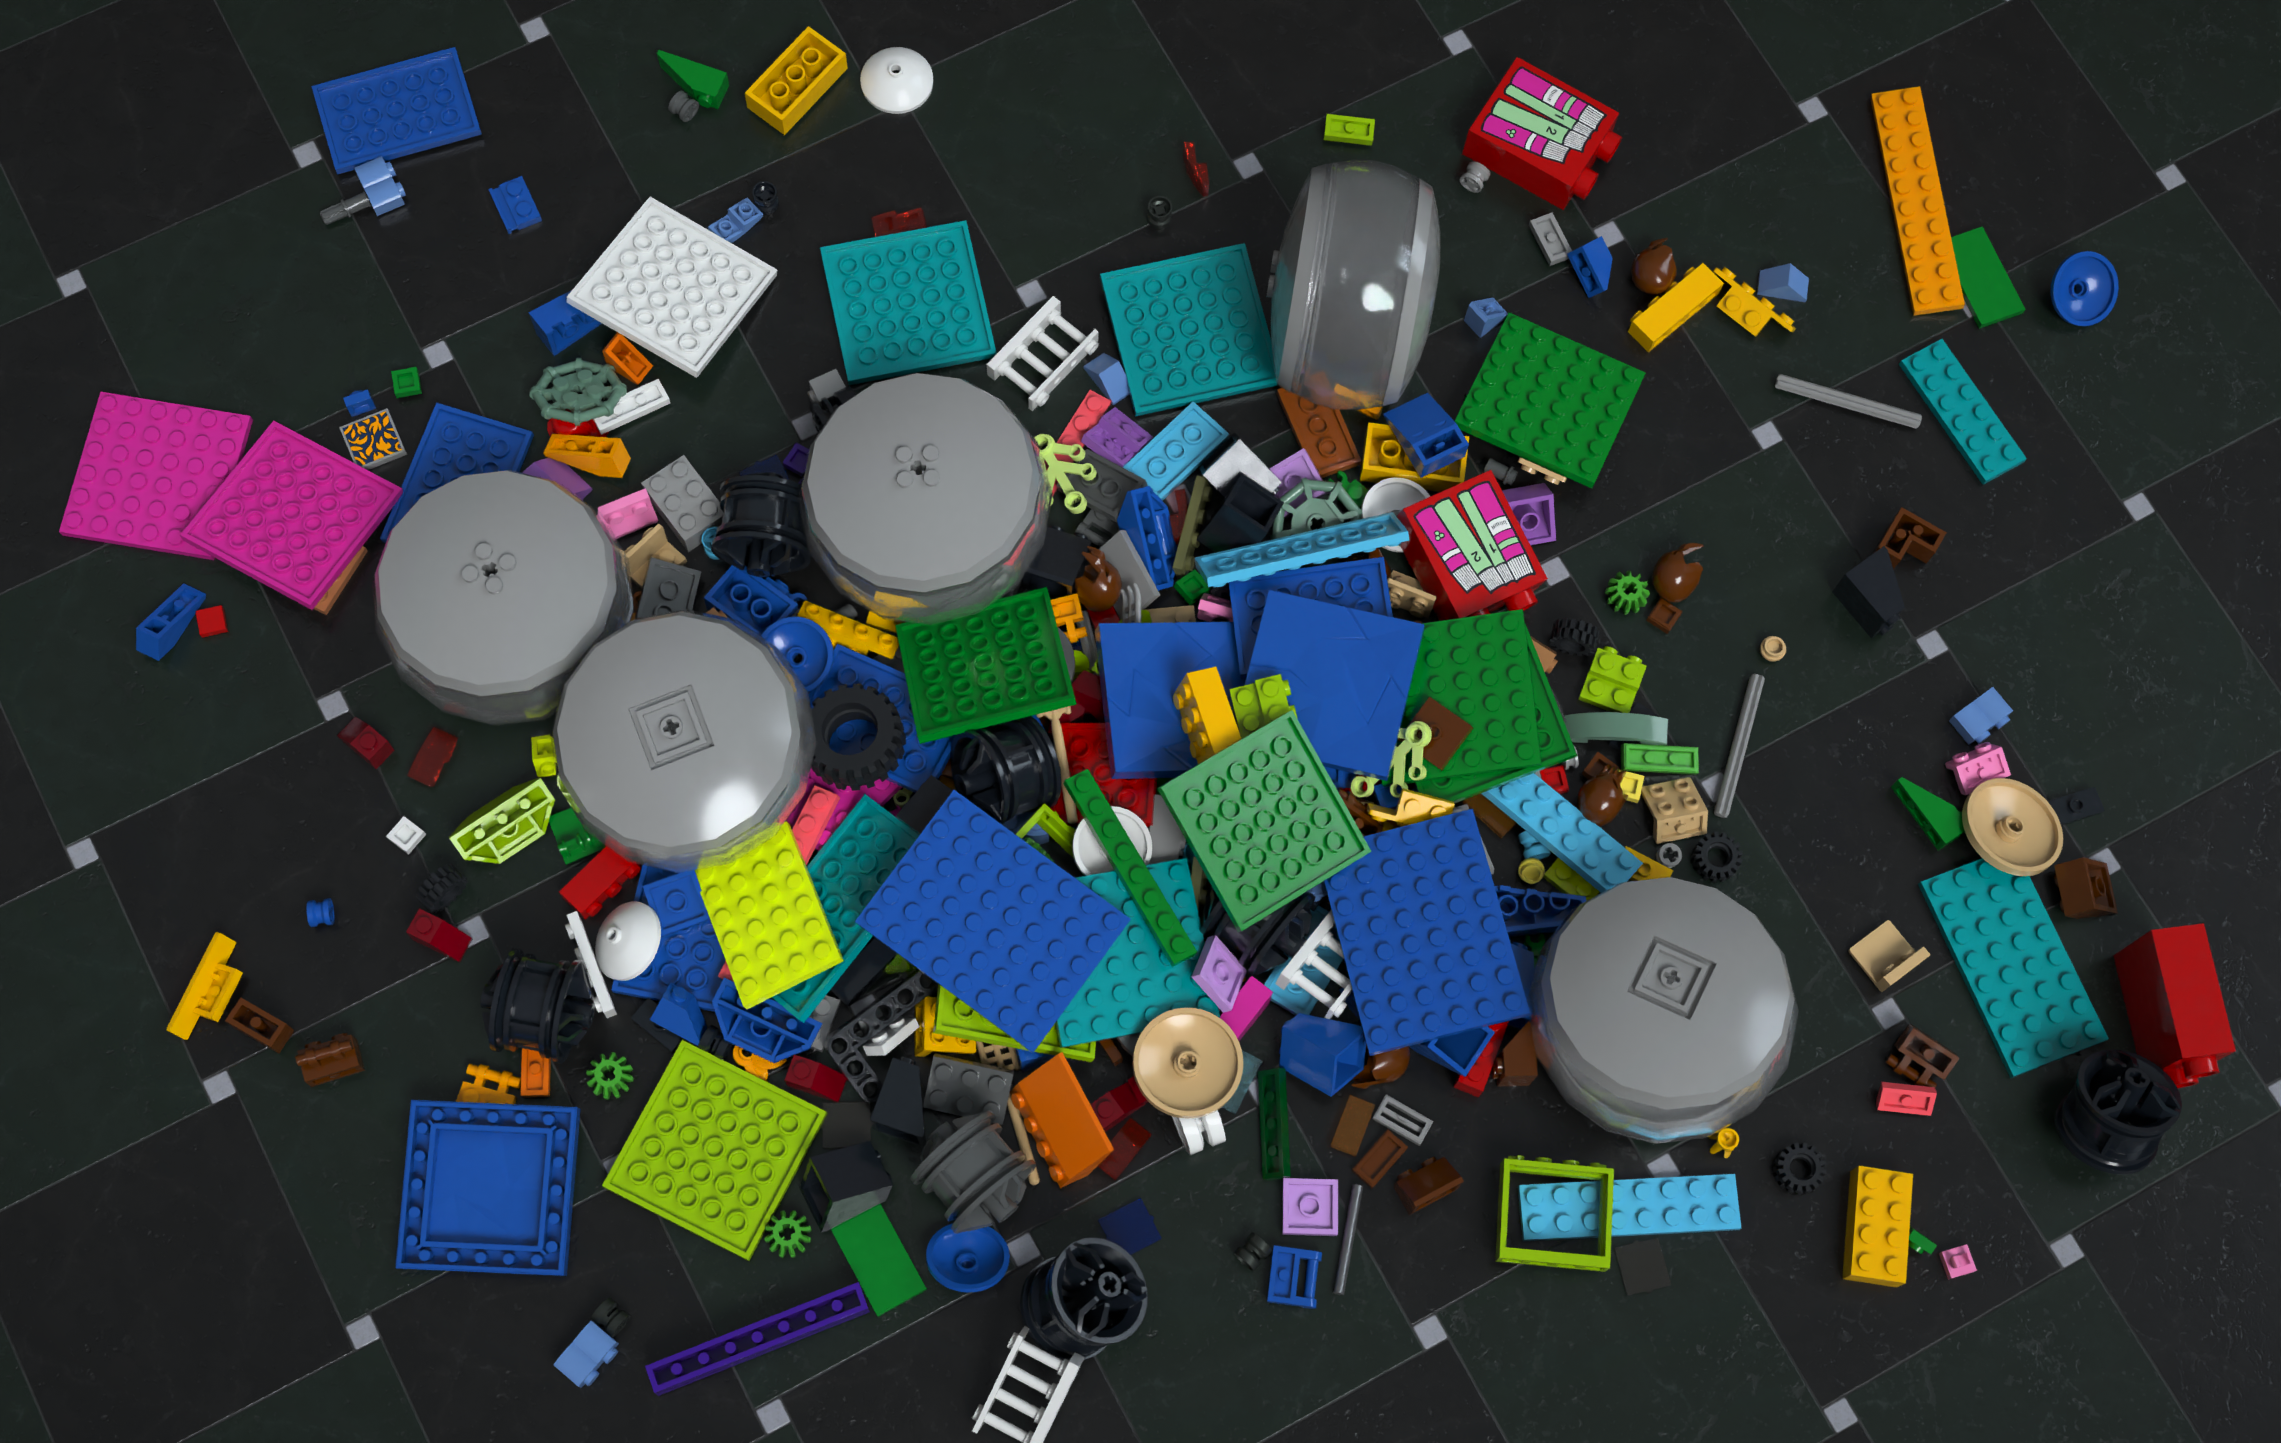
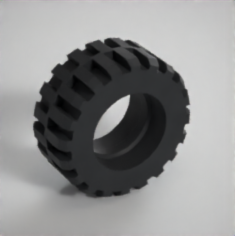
M854 683L853 688H848L847 684L839 685V690L833 692L832 689L825 691V697L822 699L817 697L812 702L814 708L806 710L804 714L806 722L803 721L800 727L802 733L800 737L801 745L815 774L821 776L822 780L828 785H832L834 782L836 788L845 790L847 786H850L852 791L860 790L862 785H867V788L875 786V781L880 779L883 782L889 777L887 772L889 770L894 772L899 766L897 759H902L905 752L903 748L906 744L904 727L897 708L884 693L878 694L877 689L868 686L865 690L862 684ZM859 719L876 725L877 735L873 743L864 751L853 755H843L831 750L829 746L831 736L843 723Z

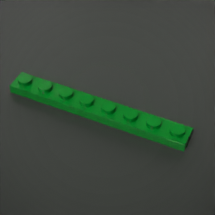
M1086 769L1066 779L1063 783L1171 966L1174 967L1195 956L1197 950L1090 771Z

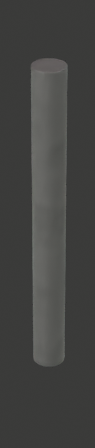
M1352 1184L1333 1293L1338 1295H1344L1363 1191V1186Z

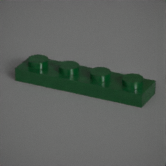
M1278 1067L1258 1072L1263 1180L1268 1181L1291 1177L1286 1069Z

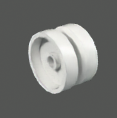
M1218 1110L1199 1118L1186 1119L1172 1116L1179 1137L1189 1155L1203 1150L1204 1141L1202 1134L1211 1146L1226 1141Z

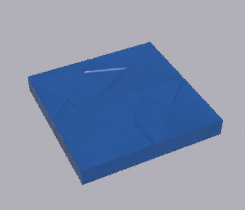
M1269 590L1245 685L1255 683V680L1281 674L1282 680L1288 679L1291 695L1286 696L1288 705L1295 706L1297 719L1323 766L1388 781L1422 642L1424 624Z
M1234 622L1099 623L1095 629L1111 779L1175 778L1198 765L1197 759L1193 758L1190 752L1191 742L1188 733L1186 734L1183 731L1181 724L1182 716L1180 710L1176 709L1174 705L1173 695L1186 673L1217 667L1236 720L1229 689L1244 686L1246 678H1241Z
M411 1100L395 1268L567 1276L581 1109L578 1107Z

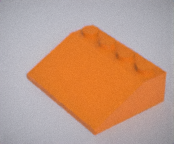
M1063 1052L1057 1054L1021 1080L1010 1091L1014 1107L1019 1109L1023 1116L1026 1130L1034 1137L1038 1153L1041 1157L1045 1158L1049 1166L1050 1176L1058 1183L1060 1188L1088 1176L1114 1150Z

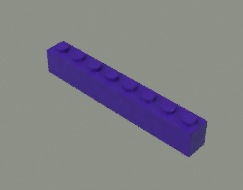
M857 1282L646 1365L645 1368L654 1393L660 1396L867 1314L870 1310L861 1286Z

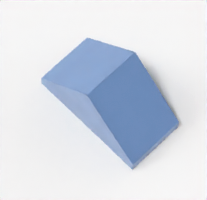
M1791 263L1760 270L1757 295L1806 302L1809 278Z
M1492 297L1472 301L1468 306L1464 321L1481 338L1504 321L1508 313Z
M1103 353L1083 366L1084 370L1107 399L1111 401L1112 405L1130 395L1126 374L1118 360Z

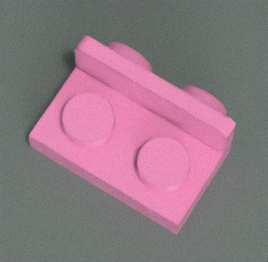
M646 488L598 507L599 514L611 540L618 539L658 522Z
M1206 593L1203 594L1198 607L1197 617L1199 619L1210 622L1214 618L1224 617L1228 621L1233 622L1231 600Z
M1990 742L1976 745L1975 750L1969 753H1958L1952 757L1953 760L1945 763L1947 769L1953 770L1960 793L1963 795L1970 794L1978 785L1987 780L2006 778L2011 775L2002 747L1990 744Z

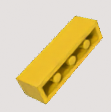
M1704 263L1696 269L1694 267L1690 268L1684 274L1682 281L1679 283L1673 282L1665 291V295L1661 298L1656 296L1648 304L1649 308L1644 312L1640 310L1631 318V326L1628 333L1647 352H1650L1719 294L1724 283Z

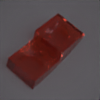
M1184 142L1183 158L1188 175L1203 197L1208 196L1209 178L1207 163H1197L1194 142Z
M921 207L897 214L894 210L872 217L876 237L927 228L924 211Z
M1185 488L1175 491L1179 513L1169 516L1173 538L1177 547L1189 506V498Z
M433 727L419 750L407 776L429 787H434L444 763L449 762L459 738Z
M1130 1118L1112 1139L1111 1144L1114 1150L1098 1167L1116 1180L1147 1143L1152 1134Z

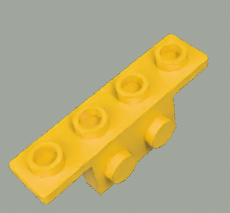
M1717 267L1714 269L1717 275L1732 286L1717 304V307L1756 337L1771 318H1774L1790 332L1795 331L1796 328L1792 326L1794 323L1793 319L1783 312L1781 315H1778L1772 310L1775 305L1764 297L1761 300L1753 295L1755 290L1747 283L1743 282L1742 285L1734 280L1736 275L1726 267L1722 270Z
M808 601L803 602L797 617L810 619L820 625L830 637L833 650L837 644H840L865 656L868 655L870 650L893 659L899 647L898 637Z
M1402 788L1396 810L1371 803L1367 804L1366 809L1374 820L1386 822L1388 819L1396 821L1397 825L1403 827L1452 814L1455 804L1453 801Z
M215 932L166 1030L181 1039L188 1040L200 1016L219 1022L243 972L235 968L226 966L236 945L234 940L222 933Z

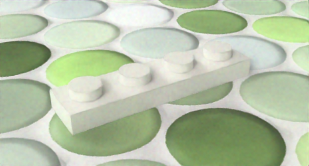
M577 911L567 914L569 923L565 927L570 939L575 938L578 948H575L574 951L577 959L583 961L586 965L590 985L594 987L597 994L596 997H593L598 1013L603 1011L606 1018L617 1015L582 920Z

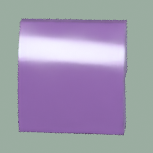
M1114 407L1101 417L1096 426L1083 435L1081 442L1096 454L1123 468L1153 439V436Z

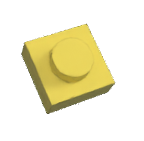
M1626 771L1620 786L1623 795H1628L1627 801L1638 803L1644 781L1643 775Z

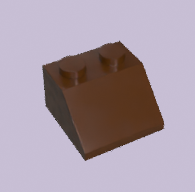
M2082 857L2054 865L2056 872L2054 880L2061 895L2060 907L2066 917L2080 919L2118 914L2107 863Z
M1534 1021L1527 1022L1496 1057L1491 1072L1492 1078L1497 1080V1087L1529 1086L1538 1076Z
M1434 1156L1421 1163L1422 1169L1414 1173L1412 1169H1409L1397 1176L1399 1181L1393 1187L1409 1215L1456 1191L1464 1182L1460 1174L1445 1157L1437 1160Z

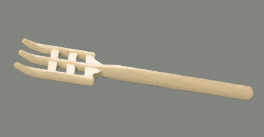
M1071 706L1037 714L1036 716L1037 718L1045 716L1051 720L1054 747L1061 771V786L1067 820L1069 824H1075L1078 822L1076 805L1063 784L1066 779L1070 778V771L1062 727L1059 721L1063 713H1071Z
M976 1041L982 1064L990 1065L997 1063L1000 1068L1016 1071L1021 1069L1015 1048L1008 1047L1009 1053L1001 1054L1000 1049L1006 1048V1046L992 1044L984 1047L983 1042ZM994 1051L995 1057L987 1059L986 1053ZM1012 1059L1013 1064L1005 1066L1004 1060ZM1010 1094L1007 1107L1020 1151L1025 1155L1023 1162L1028 1160L1035 1162L1019 1109L1014 1107ZM1037 1167L1028 1177L1031 1185H1037L1040 1182Z

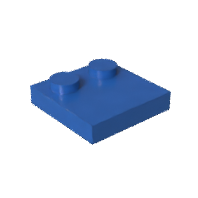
M694 868L643 886L648 904L659 918L661 937L710 920L700 893L702 890Z

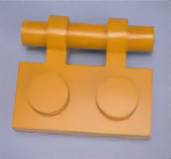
M1077 593L1050 600L1057 627L1066 625L1067 631L1064 634L1071 643L1078 642L1080 638L1088 637L1086 626L1075 628V622L1084 620Z
M484 1064L479 1066L468 1065L466 1074L476 1076L474 1084L463 1081L456 1102L515 1104L517 1097L507 1093L510 1086L520 1088L521 1078L513 1076L512 1072L505 1070L503 1072L491 1070L489 1066ZM486 1080L499 1083L497 1091L485 1088Z

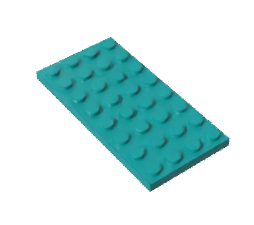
M864 794L807 866L844 961L772 997L803 1023L873 937L857 925L855 920L919 837V834L866 794Z
M1982 858L1921 881L1918 884L2010 1078L2109 1039L2030 876H2015L2002 872Z

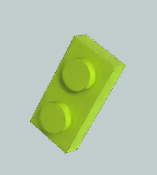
M1327 114L1324 140L1372 146L1375 119Z

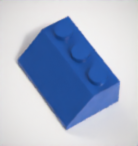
M731 566L704 597L708 611L713 607L717 612L723 611L731 624L756 641H759L763 632L774 622L792 617L798 607V603L762 577L749 575L747 573V566H745L744 570Z

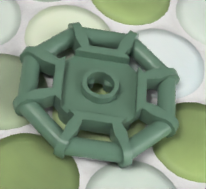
M576 358L575 361L556 367H546L537 384L530 389V397L537 403L542 417L547 420L553 418L574 423L575 426H580L583 422L602 416H611L621 397L627 393V387L616 375L614 366L584 361L582 358ZM576 371V373H572V374H569V375H566V376L561 377V375L568 374V373H571V372ZM609 381L611 386L605 387L603 384ZM551 382L553 384L552 389H546ZM552 400L554 403L550 404L547 401Z
M1306 477L1301 478V482L1279 498L1284 504L1273 522L1270 538L1273 540L1312 531L1310 526L1312 525L1311 520L1313 518L1317 520L1321 518L1324 521L1321 524L1322 528L1342 524L1344 519H1351V521L1360 520L1362 509L1357 506L1342 487L1343 483L1339 481L1310 480ZM1311 490L1330 492L1327 500L1312 497ZM1304 492L1307 500L1295 509L1288 505ZM1336 497L1340 499L1348 512L1342 514L1333 503ZM1285 511L1292 513L1291 527L1288 530H1283ZM1336 557L1327 559L1321 564L1310 563L1301 567L1335 564L1340 562V559Z

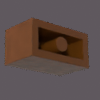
M241 997L225 1020L233 1028L278 1054L294 1032L283 1021Z

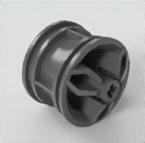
M992 1111L954 1119L952 1122L959 1129L957 1131L954 1130L949 1122L939 1126L929 1136L930 1140L925 1144L920 1156L921 1164L910 1178L914 1185L924 1182L921 1189L926 1194L934 1191L945 1204L948 1210L944 1217L948 1221L956 1219L951 1226V1230L955 1234L992 1226L995 1222L988 1215L989 1212L999 1223L1011 1216L1018 1209L1017 1204L1021 1202L1026 1190L1025 1180L1036 1167V1163L1033 1160L1022 1163L1025 1159L1024 1153L1022 1151L1014 1153L999 1136L1002 1127L999 1123L991 1125L996 1118Z

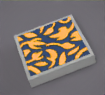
M388 408L339 427L353 462L366 470L407 455Z

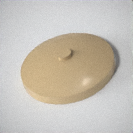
M1996 778L1981 783L1966 798L1962 810V821L1966 836L1975 851L1996 869L2015 876H2033L2046 870L2059 857L2063 846V832L2060 821L2047 800L2033 788L2016 780Z
M1177 1008L1160 1014L1144 1028L1137 1040L1133 1053V1073L1139 1090L1155 1108L1173 1117L1199 1118L1216 1112L1231 1099L1241 1081L1243 1054L1235 1033L1222 1019L1202 1009Z

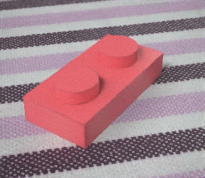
M1881 1082L1876 1107L1877 1110L1931 1116L1937 1092L1935 1087Z

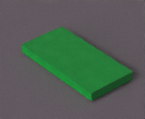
M1983 226L1951 237L1963 298L1978 328L1980 329L2023 314L2026 309Z
M881 1204L831 1229L877 1317L927 1290Z

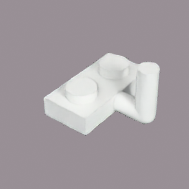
M898 1017L867 1041L863 1046L866 1055H887L919 1028L916 1018ZM859 1021L858 1023L864 1034L867 1026L863 1021Z

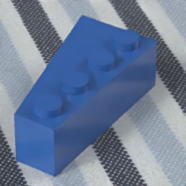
M571 291L528 312L537 336L554 356L602 324L567 303V296Z
M1503 885L1495 886L1509 937L1558 932L1578 906L1586 901V896L1556 892L1546 893L1534 889L1523 890Z

